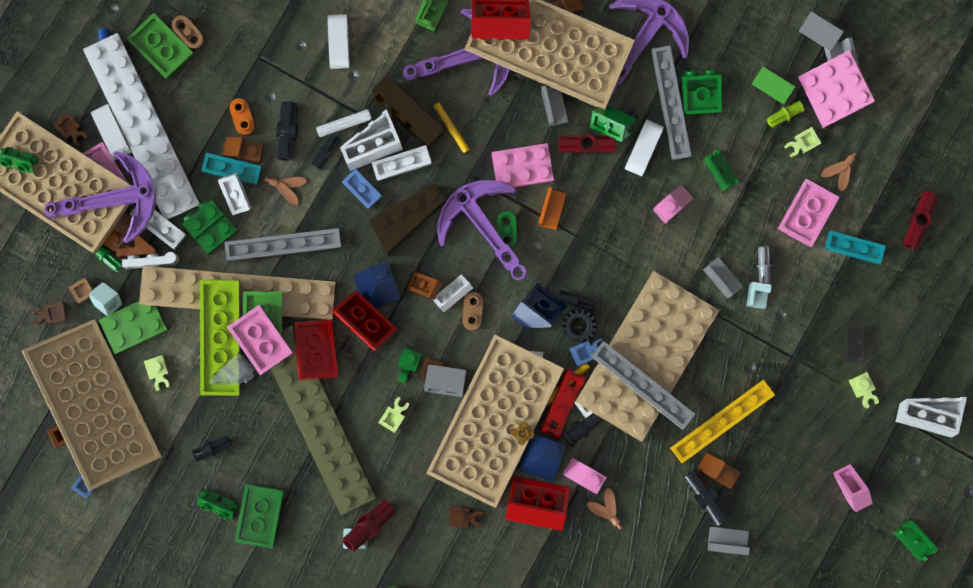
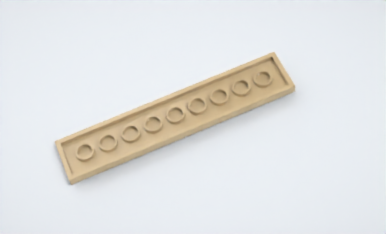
M143 266L140 305L200 310V279L240 280V313H243V292H283L282 316L321 320L333 319L332 310L334 307L336 282Z

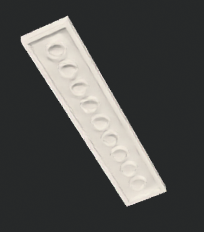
M116 33L84 48L83 51L135 159L148 170L155 184L156 203L162 216L170 220L199 206L200 203L119 34Z

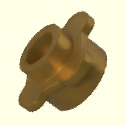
M521 422L519 427L513 428L511 431L512 436L517 438L519 445H524L529 438L532 439L534 437V432L530 431L526 422Z

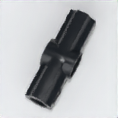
M290 101L281 102L280 118L276 128V138L278 139L276 159L284 161L293 160L294 141L297 139L298 130L296 123L297 103Z
M698 468L683 477L695 494L694 497L703 510H706L716 526L730 518V515L719 501L718 494L711 485H708Z

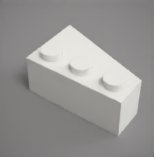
M387 109L374 122L371 121L363 131L358 132L340 147L350 171L403 150Z
M967 397L905 399L899 404L896 422L952 438L959 434Z

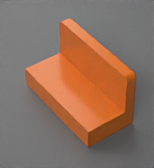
M549 186L538 226L556 231L566 193L552 190L553 187Z

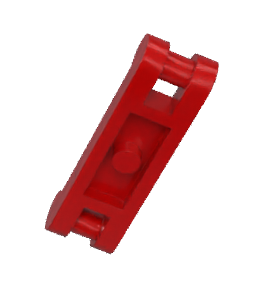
M569 368L565 371L542 423L540 432L544 434L549 433L556 439L560 438L579 390L584 384L585 375L575 374ZM570 380L575 382L573 387L568 385ZM552 420L557 422L555 427L550 426Z

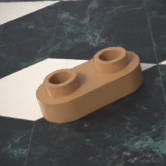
M181 15L173 19L172 28L188 48L197 50L203 46V35L186 16ZM181 24L186 25L184 29L179 28ZM193 38H198L196 43H192Z
M471 292L464 298L463 325L470 331L477 330L482 323L483 299L476 292ZM472 298L477 300L476 305L470 304ZM474 317L476 322L470 324L468 322L469 318Z

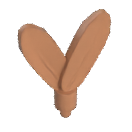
M854 152L845 161L825 168L821 173V177L829 178L839 174L838 189L843 192L848 185L850 166L856 160L857 153Z
M272 177L271 179L265 178V181L269 182L270 185L277 186L279 192L289 203L293 205L299 204L297 196L290 188L303 186L307 182L305 178L290 177L281 180Z
M607 488L604 494L606 507L596 502H588L587 507L594 514L610 520L614 526L622 529L621 521L616 516L614 493L611 489Z

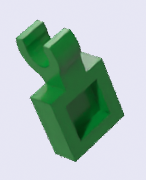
M404 347L397 365L402 367L398 381L405 383L410 371L416 373L422 354Z

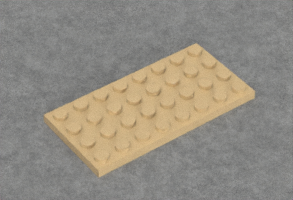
M529 0V39L497 40L486 38L479 40L472 38L471 33L465 47L466 51L605 110L635 41L543 0Z
M16 112L0 135V151L2 148L9 147L20 151L18 157L21 156L22 152L34 154L38 157V163L33 165L35 174L23 173L18 169L6 168L0 164V192L96 255L129 204L88 210L81 214L66 217L60 215L55 219L47 216L44 208L49 202L58 203L63 199L83 198L131 187V185L21 113ZM69 203L68 209L72 207V203ZM54 206L49 209V212L54 210Z
M653 271L609 345L671 394L719 310ZM599 363L575 401L641 442L659 414L656 408Z
M95 319L22 350L89 491L161 458L160 452Z
M494 335L426 474L496 508L529 441L528 439L524 445H519L517 438L512 436L511 431L513 428L519 427L521 422H526L530 431H534L564 368Z

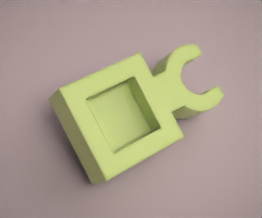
M811 127L794 137L796 142L787 143L785 149L793 147L794 152L789 156L794 157L800 149L804 154L820 145L821 142Z
M161 355L144 361L149 379H156L155 389L161 391V382H164L166 387L170 388L171 384L164 376L169 374L164 356Z
M868 372L849 380L856 397L863 396L862 403L865 408L870 407L868 404L869 399H872L875 404L879 403L878 398L871 393L876 388Z
M400 397L396 398L394 409L388 406L378 422L394 433L405 418L401 412L409 407L408 402L404 407L399 406Z

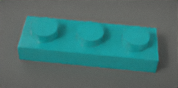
M206 153L201 171L220 177L237 173L241 182L258 186L262 166Z
M829 231L824 250L880 265L886 245Z

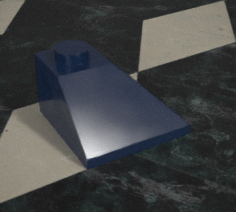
M388 261L353 275L358 292L375 308L401 300Z
M536 283L511 317L526 328H550L567 305L563 302H558V298Z
M534 435L532 439H529L516 470L553 482L566 445Z

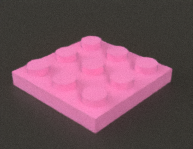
M851 50L798 77L823 128L876 102Z

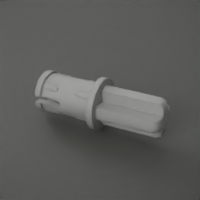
M762 246L758 248L759 265L757 267L759 268V283L771 284L770 267L772 265H770V248Z

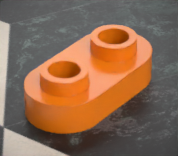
M234 99L229 109L235 128L240 135L249 136L255 130V123L249 105L244 99ZM242 105V109L237 111L236 106ZM244 122L248 123L247 128H242Z

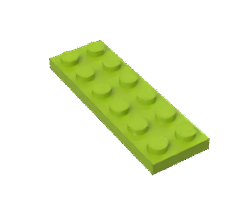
M200 279V395H240V345L227 328L240 318V280Z

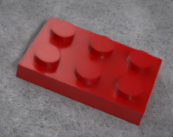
M332 320L294 322L293 331L299 381L337 378L338 368Z

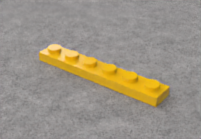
M764 380L760 381L670 447L678 460L684 463L775 396V394Z

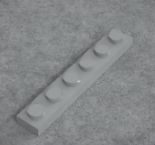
M671 46L653 48L651 53L672 161L690 158L691 151Z
M339 228L225 242L226 259L228 262L342 248Z
M605 341L601 343L591 356L682 430L695 416V413Z

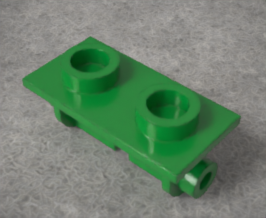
M9 147L1 149L0 164L2 166L18 169L23 173L35 174L33 165L38 163L36 155L22 152L21 156L18 157L20 155L19 150Z
M203 489L197 500L199 507L205 511L211 510L217 513L222 519L233 520L234 512L237 511L239 505L226 497H223L221 502H218L220 494L209 489L207 491Z

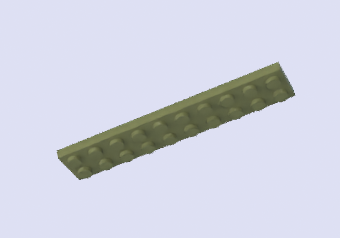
M293 325L282 330V337L293 353L274 365L271 370L340 514L343 515L375 499L376 496L320 380L299 381Z

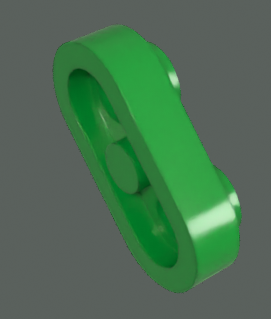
M505 211L497 218V233L502 241L507 237L510 238L511 242L507 244L510 249H513L517 243L516 217L513 213ZM509 219L510 224L504 225L503 220Z

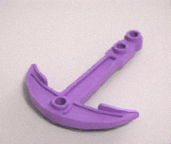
M618 0L609 6L610 10L624 9L636 12L638 9L649 15L634 39L635 41L622 69L623 75L619 76L611 96L616 93L617 86H620L625 80L634 62L662 25H665L673 32L672 37L678 44L682 57L687 58L689 48L688 32L683 19L670 4L663 0ZM659 10H664V11H665V14H664V15H660V14L658 13V11H659Z
M462 9L461 13L471 19L472 9ZM464 48L441 57H433L417 62L415 66L408 65L403 70V76L407 81H415L418 77L425 78L440 73L444 69L484 58L470 53ZM431 64L433 67L426 69L425 65ZM496 64L494 80L488 93L490 96L502 87L510 69ZM409 69L414 70V74L409 75L407 71Z
M115 151L113 155L122 162L127 172L132 175L133 186L83 198L63 199L58 203L49 202L46 204L44 212L50 218L55 219L60 215L66 217L81 214L88 210L136 203V216H132L129 230L123 240L125 243H128L145 230L154 214L156 204L155 184L148 170L138 160L125 153ZM147 188V192L142 194V190ZM69 203H72V207L68 209ZM54 206V210L49 212V209Z
M479 180L457 189L446 201L440 213L437 225L440 246L445 245L447 235L454 224L453 219L460 212H464L493 247L496 256L505 268L511 271L512 277L517 281L524 280L527 276V270L524 266L520 265L519 259L510 247L502 241L476 203L478 199L487 194L493 196L501 193H515L516 189L494 180ZM462 196H467L466 201L462 202L460 200ZM511 255L512 259L508 262L505 261V257ZM518 270L523 271V275L520 277L516 276Z

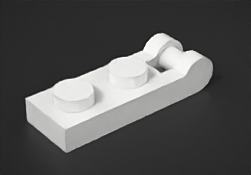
M168 252L165 256L161 257L158 254H148L147 258H139L138 255L128 256V259L122 260V266L125 269L143 268V266H174L179 263L178 255L173 252Z

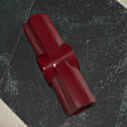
M590 134L583 136H558V153H616V139L609 136H592ZM589 140L592 143V147L585 148L582 142Z
M927 191L922 192L902 242L905 247L915 250L919 249L939 196ZM918 216L923 217V219H924V224H923V225H920V224L917 222V217H918Z
M383 500L370 513L359 518L356 522L357 525L342 539L344 545L352 552H355L364 542L375 537L381 531V526L395 514L393 506L386 500Z

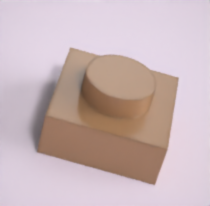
M83 278L68 287L78 304L90 298L89 293L94 290L87 278Z

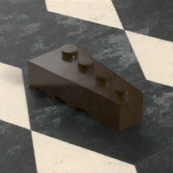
M386 75L371 91L373 100L383 109H387L392 117L426 145L428 149L445 133L444 125L437 118L433 119L425 107H420L415 102L416 100L409 93L406 94L402 87Z
M434 183L369 219L387 255L389 256L421 224L445 204V199L437 184Z

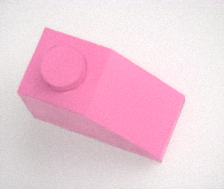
M680 185L656 205L653 211L666 224L694 198Z
M571 458L562 474L595 494H598L607 478L574 458Z
M851 464L833 472L846 500L855 512L873 504L868 487Z

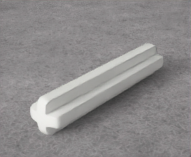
M364 110L318 126V135L323 137L371 120L370 111Z

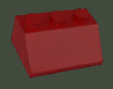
M472 0V38L479 40L486 38L497 40L529 39V0Z
M357 290L352 292L332 310L373 351L381 349L397 331V328Z
M513 476L505 520L562 531L567 513L570 487Z

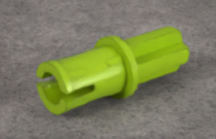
M800 101L786 108L782 107L781 111L769 116L767 122L769 126L774 127L784 121H790L791 117L804 112V107Z

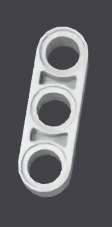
M347 14L328 15L330 69L350 68Z
M106 104L92 111L91 115L113 160H118L113 155L115 151L127 155L132 153L110 105Z
M646 119L625 166L626 170L639 176L643 175L662 133L663 126Z

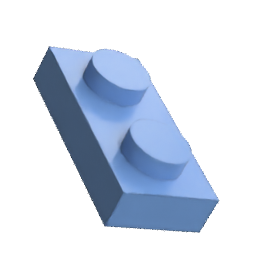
M356 169L342 181L368 210L382 198V195Z

